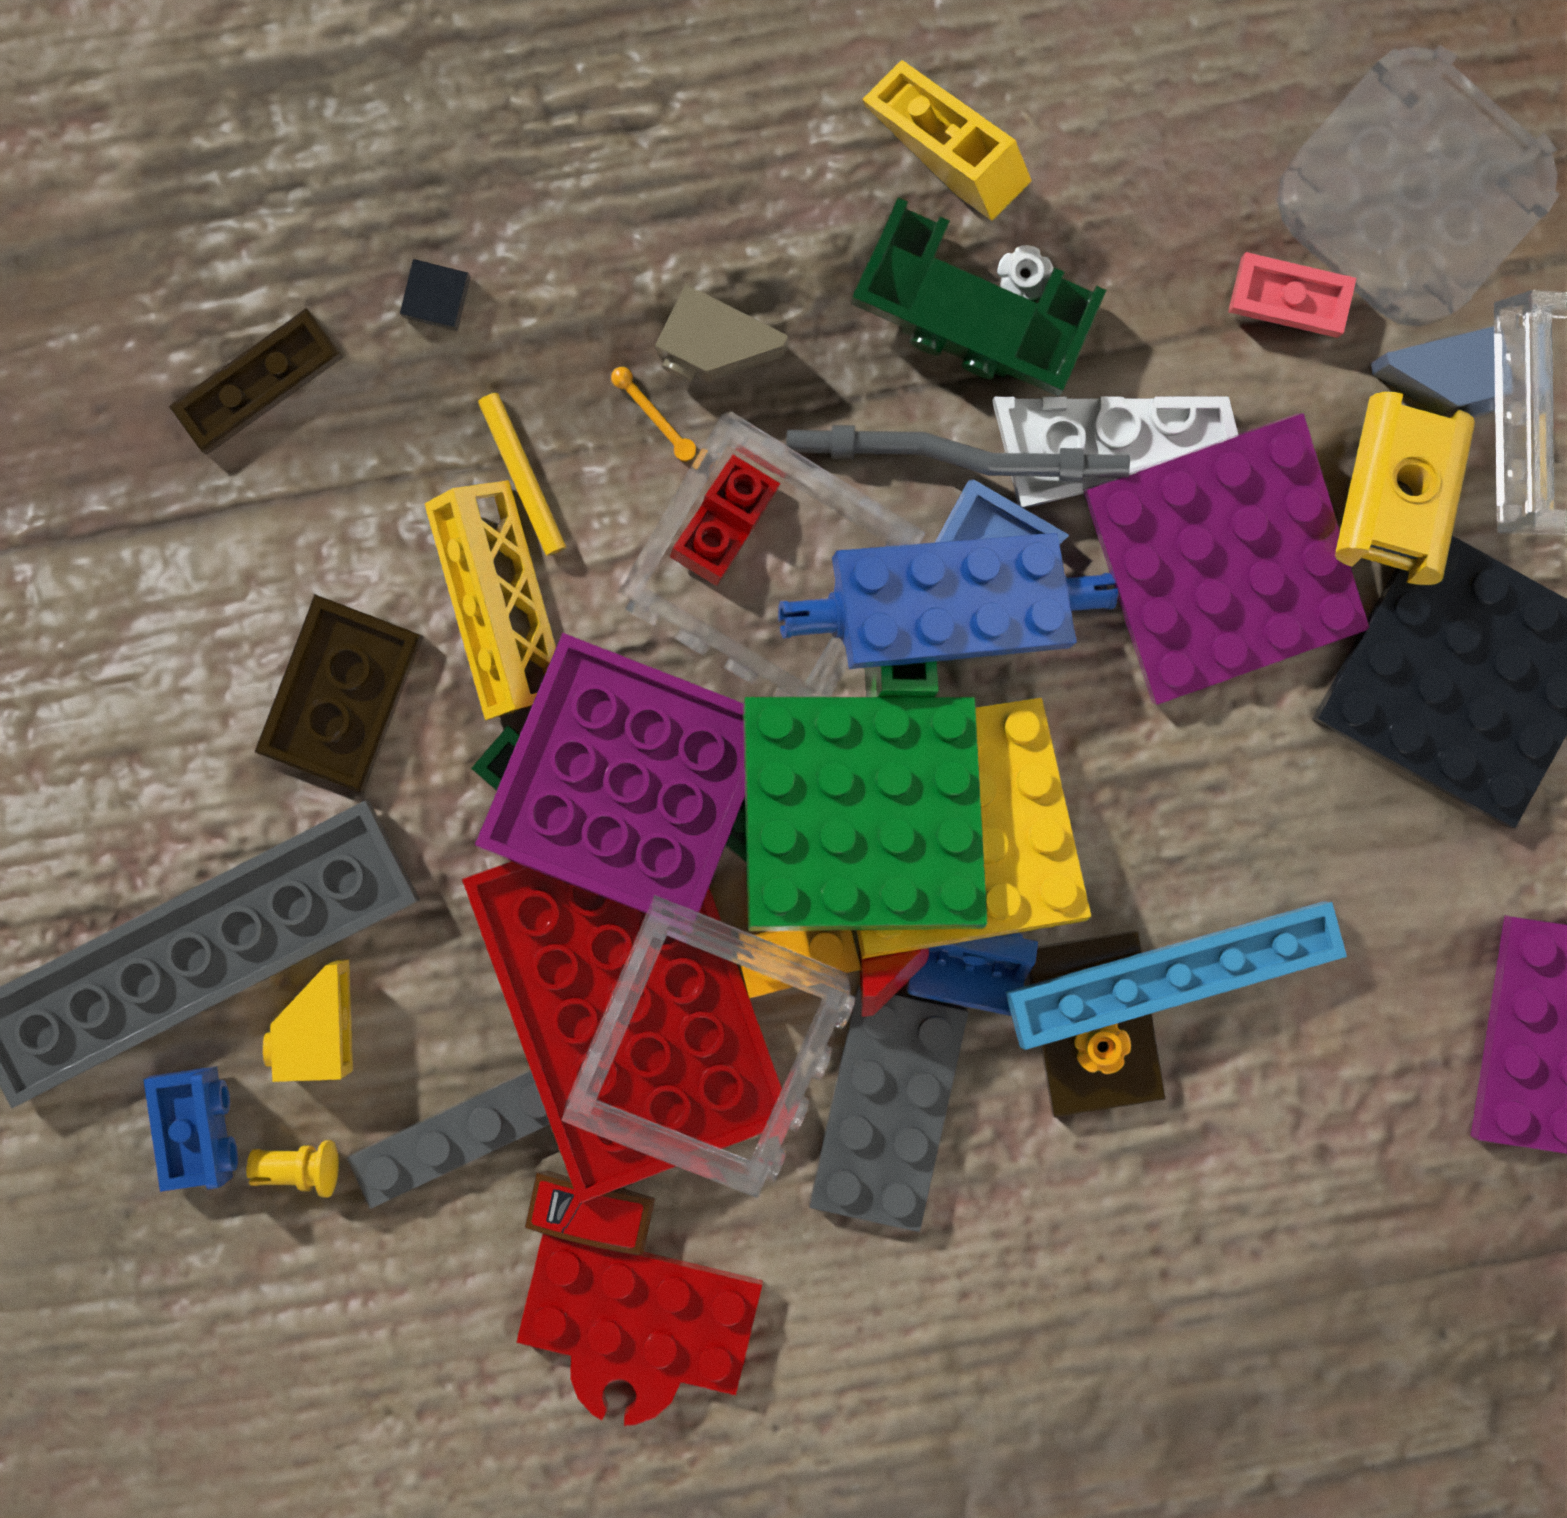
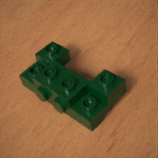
M898 197L854 291L851 305L903 327L902 333L911 336L909 343L925 353L940 356L943 350L963 359L961 366L977 376L992 379L994 374L1003 378L1008 374L1059 397L1067 384L1107 290L1097 285L1093 291L1085 289L1063 279L1062 277L1065 272L1054 267L1038 303L979 278L935 258L950 220L939 216L937 222L908 210V201Z

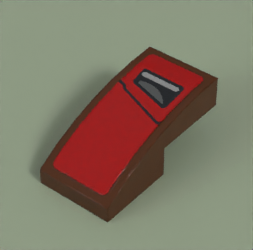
M548 1170L536 1173L525 1228L585 1245L640 1255L644 1253L655 1198L619 1188L579 1204L570 1177Z

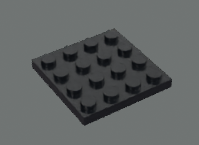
M1452 535L1444 576L1441 582L1432 585L1407 583L1409 571L1395 568L1367 619L1369 628L1359 633L1312 720L1503 826L1516 828L1567 736V598Z

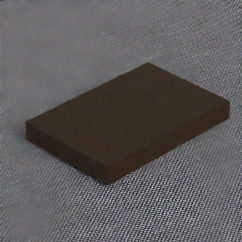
M314 594L255 753L354 791L364 792L424 635Z
M1129 931L1038 946L1036 962L1029 973L1030 985L1140 954L1142 951L1139 932ZM1152 1013L1117 1023L1120 1030H1125L1131 1040V1050L1124 1057L1125 1063L1123 1067L1112 1074H1104L1099 1070L1092 1073L1080 1065L1077 1060L1079 1052L1074 1045L1075 1036L1041 1045L1051 1113L1054 1118L1166 1099ZM1102 1041L1098 1044L1097 1048L1100 1052H1104L1107 1050L1108 1044Z

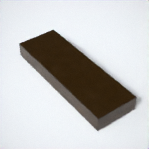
M305 308L169 407L200 451L208 455L341 360L343 356L314 315Z

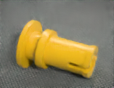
M332 1140L321 1142L317 1151L312 1145H303L298 1151L253 1149L248 1156L246 1175L247 1178H250L248 1183L251 1186L295 1185L299 1191L305 1192L311 1191L315 1186L318 1196L328 1198L333 1194L337 1184L339 1156L336 1144Z

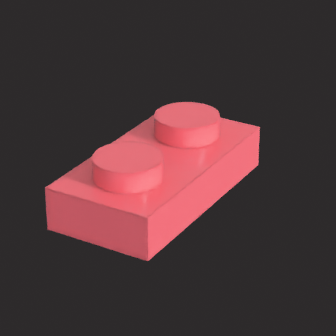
M1246 252L1240 259L1228 312L1338 338L1344 334L1357 278Z

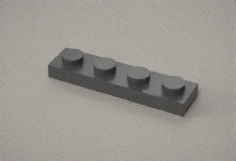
M528 1070L350 1154L347 1160L371 1209L550 1125L532 1072Z

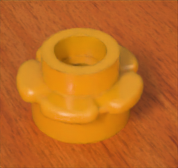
M1118 1024L1076 1035L1074 1045L1079 1052L1077 1054L1078 1062L1084 1069L1092 1073L1097 1072V1070L1104 1074L1117 1072L1123 1067L1125 1063L1124 1057L1131 1050L1130 1037L1125 1030L1118 1028ZM1102 1041L1108 1044V1048L1104 1052H1100L1097 1048L1098 1044Z

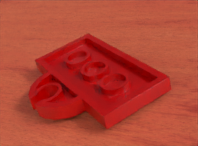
M542 1233L516 1343L571 1356L570 1379L577 1399L594 1417L601 1421L609 1405L604 1393L605 1387L615 1380H624L630 1383L635 1389L636 1398L625 1409L624 1426H635L656 1418L672 1403L681 1383L736 1396L763 1280L645 1251L640 1255L618 1252Z

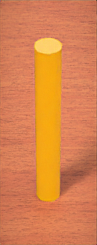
M492 393L478 400V404L545 555L551 556L567 548L499 393Z

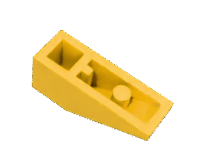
M903 60L862 99L865 106L954 194L991 221L1032 181L1015 139Z

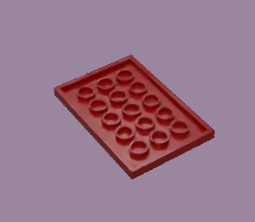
M513 861L462 879L579 1204L794 1121L710 888L707 891L691 932Z

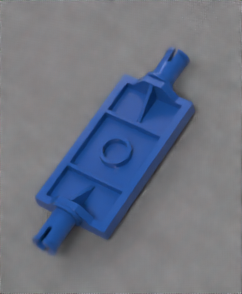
M1058 533L837 550L832 556L835 576L834 592H831L827 599L792 602L780 601L778 621H785V625L780 626V633L783 639L791 638L792 636L831 633L834 638H840L846 647L849 669L1069 649L1077 643L1071 611L1101 608L1113 609L1118 600V588L1107 590L1108 585H1115V580L1110 573L1067 578L1064 573Z

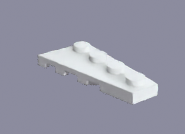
M994 397L992 400L1005 453L1059 454L1060 448H1083L1084 454L1130 455L1129 473L1238 434L1229 397H1155L1154 399H1124V397H1100L1099 399H1067V397L1015 399V397ZM1011 476L1018 505L1024 509L1084 494L1083 489L1114 479L1083 477L1082 483H1059L1058 477Z

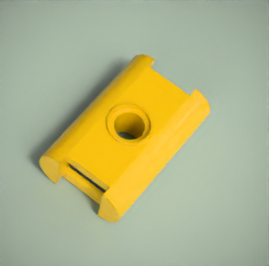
M1376 393L1368 401L1335 557L1343 564L1351 567L1363 558L1409 571L1407 583L1417 585L1437 584L1442 581L1475 420L1470 414L1459 409L1451 418L1401 405L1402 393ZM1397 481L1406 483L1411 488L1413 496L1405 494L1399 488Z

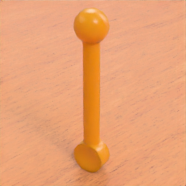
M627 367L614 369L611 374L613 385L617 388L625 389L674 445V454L678 460L683 462L692 460L696 454L694 442L687 438H681L635 385L631 370Z

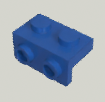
M1013 933L930 947L926 964L910 978L907 992L913 996L1011 1016L1005 992L1023 987L1025 979L1036 962L1038 941L1024 939L1021 933Z
M217 1066L153 1075L143 1079L160 1192L206 1185L207 1190L216 1189L233 1178V1171L238 1166V1150L235 1139L232 1136L227 1137L224 1114H228L230 1109V1095L226 1082L219 1080Z

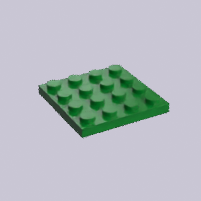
M975 697L744 698L748 931L983 929L987 925Z

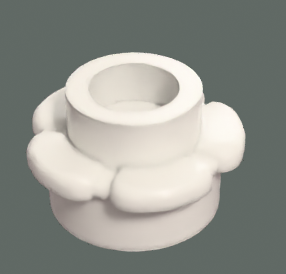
M1029 245L1019 246L1015 249L1014 253H1006L999 262L997 273L1001 277L1000 287L1031 301L1037 300L1044 291L1053 271V266L1049 258L1040 255L1038 248ZM1024 268L1028 269L1031 275L1029 278H1023L1020 275V271Z

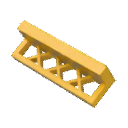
M510 481L452 488L424 503L484 719L489 720L532 707L537 693L530 694L524 670L530 659L542 668L545 676L556 645ZM494 497L500 516V522L496 530L481 519L476 499ZM498 550L512 560L516 574L511 584L496 573L493 560ZM514 605L528 616L531 628L526 639L512 630L509 614Z

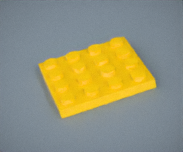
M1042 698L975 708L987 925L983 929L857 930L862 959L1084 922L1091 918Z

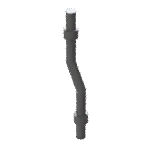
M832 425V431L787 430L786 439L787 453H831L832 459H855V454L923 455L988 476L1058 477L1059 483H1082L1083 477H1129L1130 455L1084 454L1083 448H1060L1059 454L992 453L926 432L856 431L855 425Z

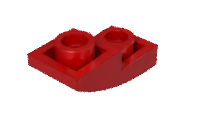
M732 454L705 494L700 508L673 546L669 557L715 586H718L767 509L781 483Z

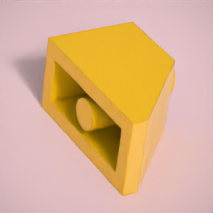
M338 959L325 965L270 1024V1032L265 1033L263 1039V1060L266 1067H272V1082L341 1080L353 1071L349 959Z

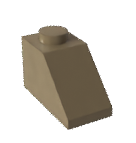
M685 284L655 344L658 357L664 360L661 367L667 372L687 382H692L695 376L709 382L782 358L788 348V335Z

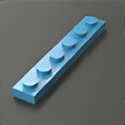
M1323 901L1005 993L1019 1046L1027 1050L1345 958L1347 955L1333 902Z

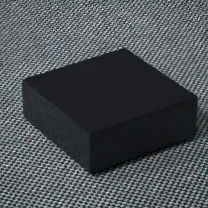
M413 259L400 315L406 319L458 331L471 276L465 271Z

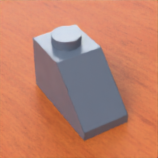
M1498 325L1388 352L1370 364L1374 376L1440 416L1456 412L1458 409L1467 412L1473 418L1497 411L1495 402L1514 393Z

